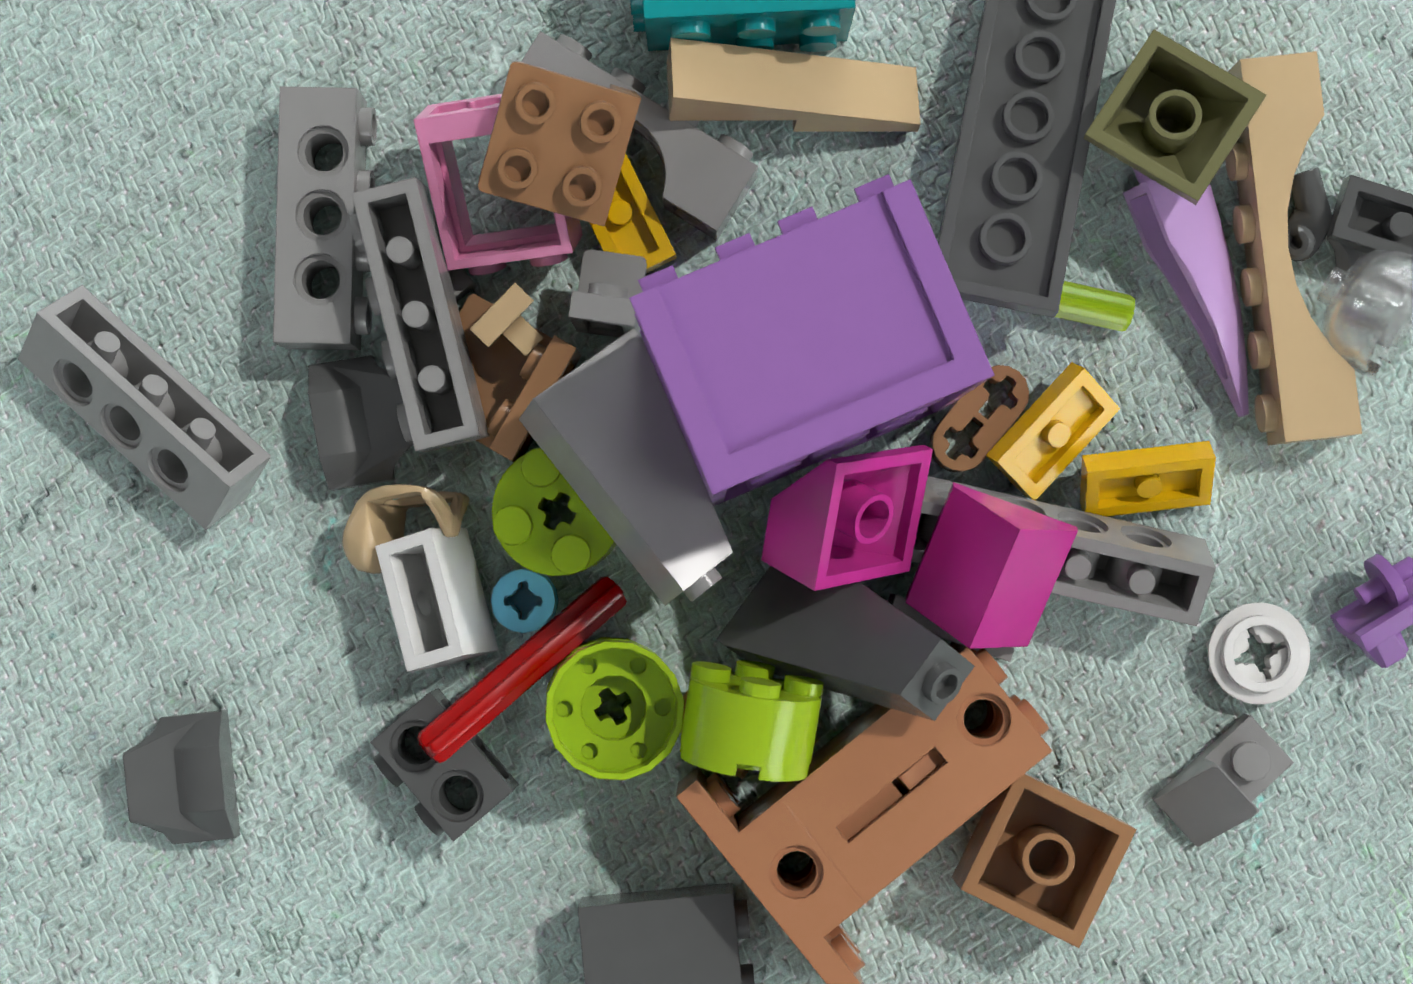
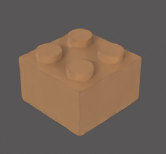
M1025 773L986 805L952 875V879L961 890L1080 948L1137 829L1123 820Z

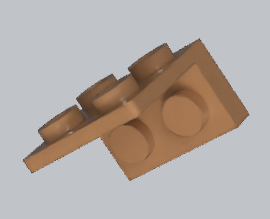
M513 61L509 66L478 181L479 190L487 194L605 226L641 97L633 90L610 84V88L520 61Z
M471 294L459 314L488 427L487 432L490 437L476 441L515 462L525 455L534 439L519 421V418L533 398L574 370L581 358V354L576 347L554 335L551 338L537 329L535 330L543 339L526 356L503 334L488 348L470 328L493 304L476 294Z

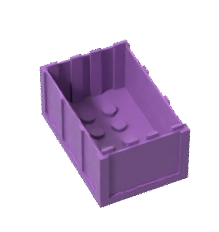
M885 175L854 188L858 202L818 219L813 206L777 221L782 235L755 246L750 233L715 247L719 258L718 262L678 278L672 265L638 280L643 292L629 299L635 311L634 315L640 327L639 331L713 506L830 458L832 454L837 455L941 411L995 376L911 179L894 186L890 175Z

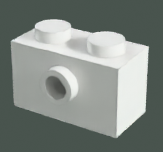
M429 528L375 546L407 672L445 667L498 651L467 528H460L458 536L449 538L443 535L441 528Z

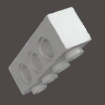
M280 86L273 343L285 349L361 350V335H370L372 308L368 297H362L363 272L371 271L366 252L360 253L356 247L350 226V215L356 214L351 193L375 187L374 172L366 170V146H375L377 116L375 108L367 107V101L357 88ZM328 144L342 145L343 158L336 168L330 171L316 170L315 157L322 147ZM327 206L340 207L342 219L338 228L327 235L315 234L313 221L316 214ZM326 268L337 269L340 275V284L337 291L328 298L316 299L312 293V281L315 275Z
M81 285L36 313L18 360L199 525L207 530L248 497L271 455L89 290Z

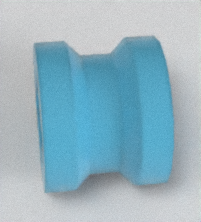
M528 569L510 571L501 577L493 588L491 597L493 614L499 623L510 631L519 633L536 631L542 628L554 617L559 603L557 588L552 580L546 575Z

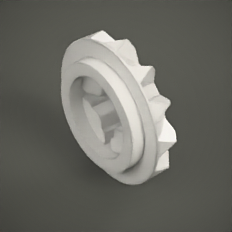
M1269 603L1237 605L1235 609L1216 620V627L1212 632L1211 638L1206 643L1209 659L1208 671L1214 676L1223 692L1237 700L1250 704H1270L1286 698L1299 687L1309 668L1310 645L1302 625L1288 611ZM1248 630L1250 634L1254 635L1258 643L1281 644L1280 647L1272 649V653L1264 657L1265 668L1263 670L1266 678L1255 664L1234 662V659L1241 657V653L1249 649L1248 638L1250 636Z

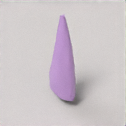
M1133 168L1139 185L1123 192L1143 246L1170 283L1198 332L1237 416H1245L1249 414L1248 378L1241 308L1231 257L1211 186L1209 184L1198 203L1194 205Z

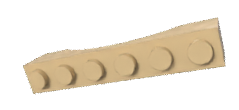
M1317 51L1240 59L1228 73L1266 94L1264 101L1225 159L1228 177L1230 181H1237L1240 205L1235 206L1233 211V231L1237 243H1244L1247 268L1241 271L1240 291L1244 305L1252 307L1254 331L1248 334L1247 351L1251 367L1254 370L1259 369L1262 394L1257 395L1255 398L1257 427L1261 433L1266 432L1268 446L1343 438L1362 434L1355 369L1332 348L1311 318L1296 284L1288 248V206L1294 174L1307 141L1324 116Z

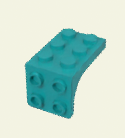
M630 0L634 32H646L648 51L669 50L670 38L774 50V45L799 44V49L804 52L829 51L837 47V42L847 41L856 8L855 0Z

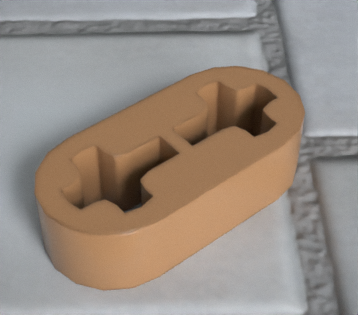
M996 365L991 367L995 376L987 380L991 384L996 385L1005 379L1012 385L1007 394L1014 402L1011 408L1000 405L987 418L980 414L978 411L990 395L983 388L985 382L952 405L930 436L929 447L933 449L932 458L940 467L949 472H964L975 468L987 457L986 454L1004 436L1028 403L1029 388L1026 379L1019 371L1010 366ZM971 420L980 426L968 443L975 450L971 458L964 454L954 459L947 456L945 452L949 448L950 443L943 437L946 430L949 429L953 433H958Z

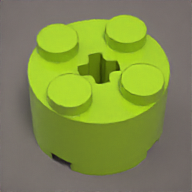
M541 448L533 449L513 462L499 480L492 502L493 530L507 554L521 566L543 575H572L594 567L603 561L615 548L616 543ZM563 494L571 497L568 502V508L576 513L575 519L571 524L560 522L554 530L549 526L551 516L544 511V507L548 500L558 502Z
M736 661L735 672H732L730 667L718 663L693 662L680 738V757L687 763L699 768L735 777L738 768L759 771L758 780L791 782L806 779L809 765L812 761L824 682L797 675H787L785 680L774 678V666L755 661Z

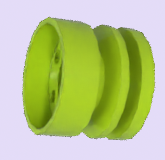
M600 637L580 644L557 664L548 682L545 719L554 747L572 767L594 778L627 780L651 771L671 753L682 730L684 699L675 674L655 652L629 638ZM610 688L615 695H620L624 692L628 694L629 699L622 704L625 714L621 718L614 720L609 713L598 716L594 712L602 704L599 693L604 689Z

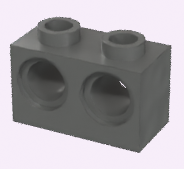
M437 688L426 694L370 743L379 752L373 760L382 774L396 787H399L404 782L420 801L414 808L423 823L435 835L440 836L445 832L454 842L512 793L519 784L477 734L443 763H437L433 759L420 760L413 757L407 751L405 736L412 726L425 728L452 705L441 690ZM464 776L474 783L478 796L473 807L459 808L448 800L445 788L450 777Z

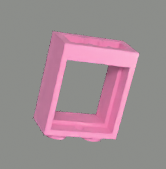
M502 94L431 104L413 119L448 271L468 268L471 275H486L504 269L507 266L506 262L528 259L531 266L535 267L558 264L568 258V254L573 253L583 235L579 219L554 213V224L473 235L452 140L491 135Z

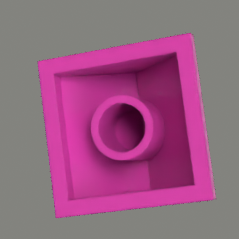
M953 482L906 595L905 603L969 649L1028 647L1078 529L1071 524Z

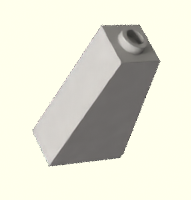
M632 328L533 398L519 418V421L661 602L666 606L682 592L692 602L723 578L715 566L732 554L733 551L645 344L637 331Z

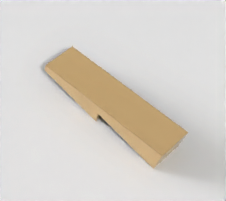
M670 38L667 57L669 121L793 120V132H918L921 125L916 67Z

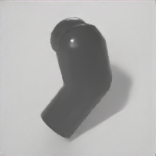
M1319 167L1294 174L1291 192L1296 207L1288 218V248L1291 260L1296 262L1305 261L1318 251L1327 236L1332 219V212Z

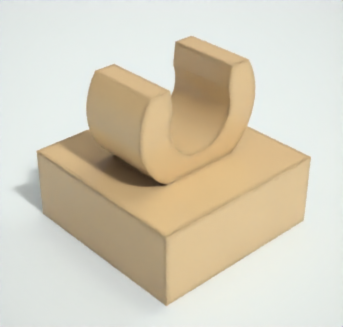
M516 283L470 328L488 348L503 334L524 356L543 339L521 316L534 300Z

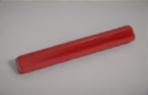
M607 576L599 578L421 730L417 739L425 753L437 763H443L626 605L627 600L620 586Z

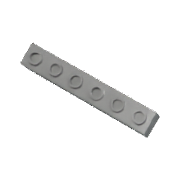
M832 454L831 459L843 456ZM928 476L911 561L920 563L953 481ZM957 483L1077 527V535L1051 593L1188 625H1198L1216 569L1205 539Z

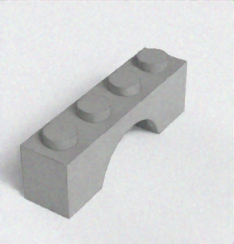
M540 31L521 62L610 88V84L633 90L641 97L632 131L644 137L653 146L663 163L666 175L663 192L664 208L717 241L757 178L758 166L750 161L753 153L742 143L725 134H721L719 139L715 140L696 128L700 121H669L668 101L662 107L643 95L646 87L634 76L617 67H614L609 74L589 61L592 53L576 40L567 35L560 34L556 41Z

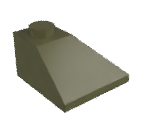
M1153 29L1090 125L1083 139L1196 205L1264 101L1266 94Z

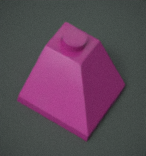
M917 445L827 459L771 499L761 560L813 591L910 571L933 449L926 445Z

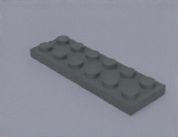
M1116 0L984 1L938 237L939 247L962 300L1054 318L1058 313L1090 143L1083 138L1095 117Z

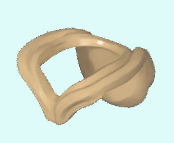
M394 484L373 488L358 500L349 516L342 537L344 553L348 561L358 571L371 574L382 573L375 546L404 537L406 512L409 508L429 506L443 535L449 538L458 536L470 499L463 493L437 492L434 489L418 485Z

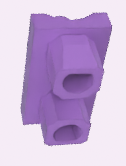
M1375 554L1364 561V568L1369 580L1353 590L1357 600L1330 615L1338 632L1357 644L1371 661L1381 668H1388L1406 657V653L1409 650L1401 631L1413 624V559L1408 556L1392 566L1382 555Z

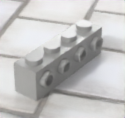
M416 177L351 193L356 214L350 215L351 231L358 251L360 253L366 252L372 277L365 279L366 291L374 315H382L388 339L381 341L382 356L389 377L391 379L397 378L403 403L397 404V416L405 441H413L415 451L430 452L490 437L487 432L488 427L428 187Z

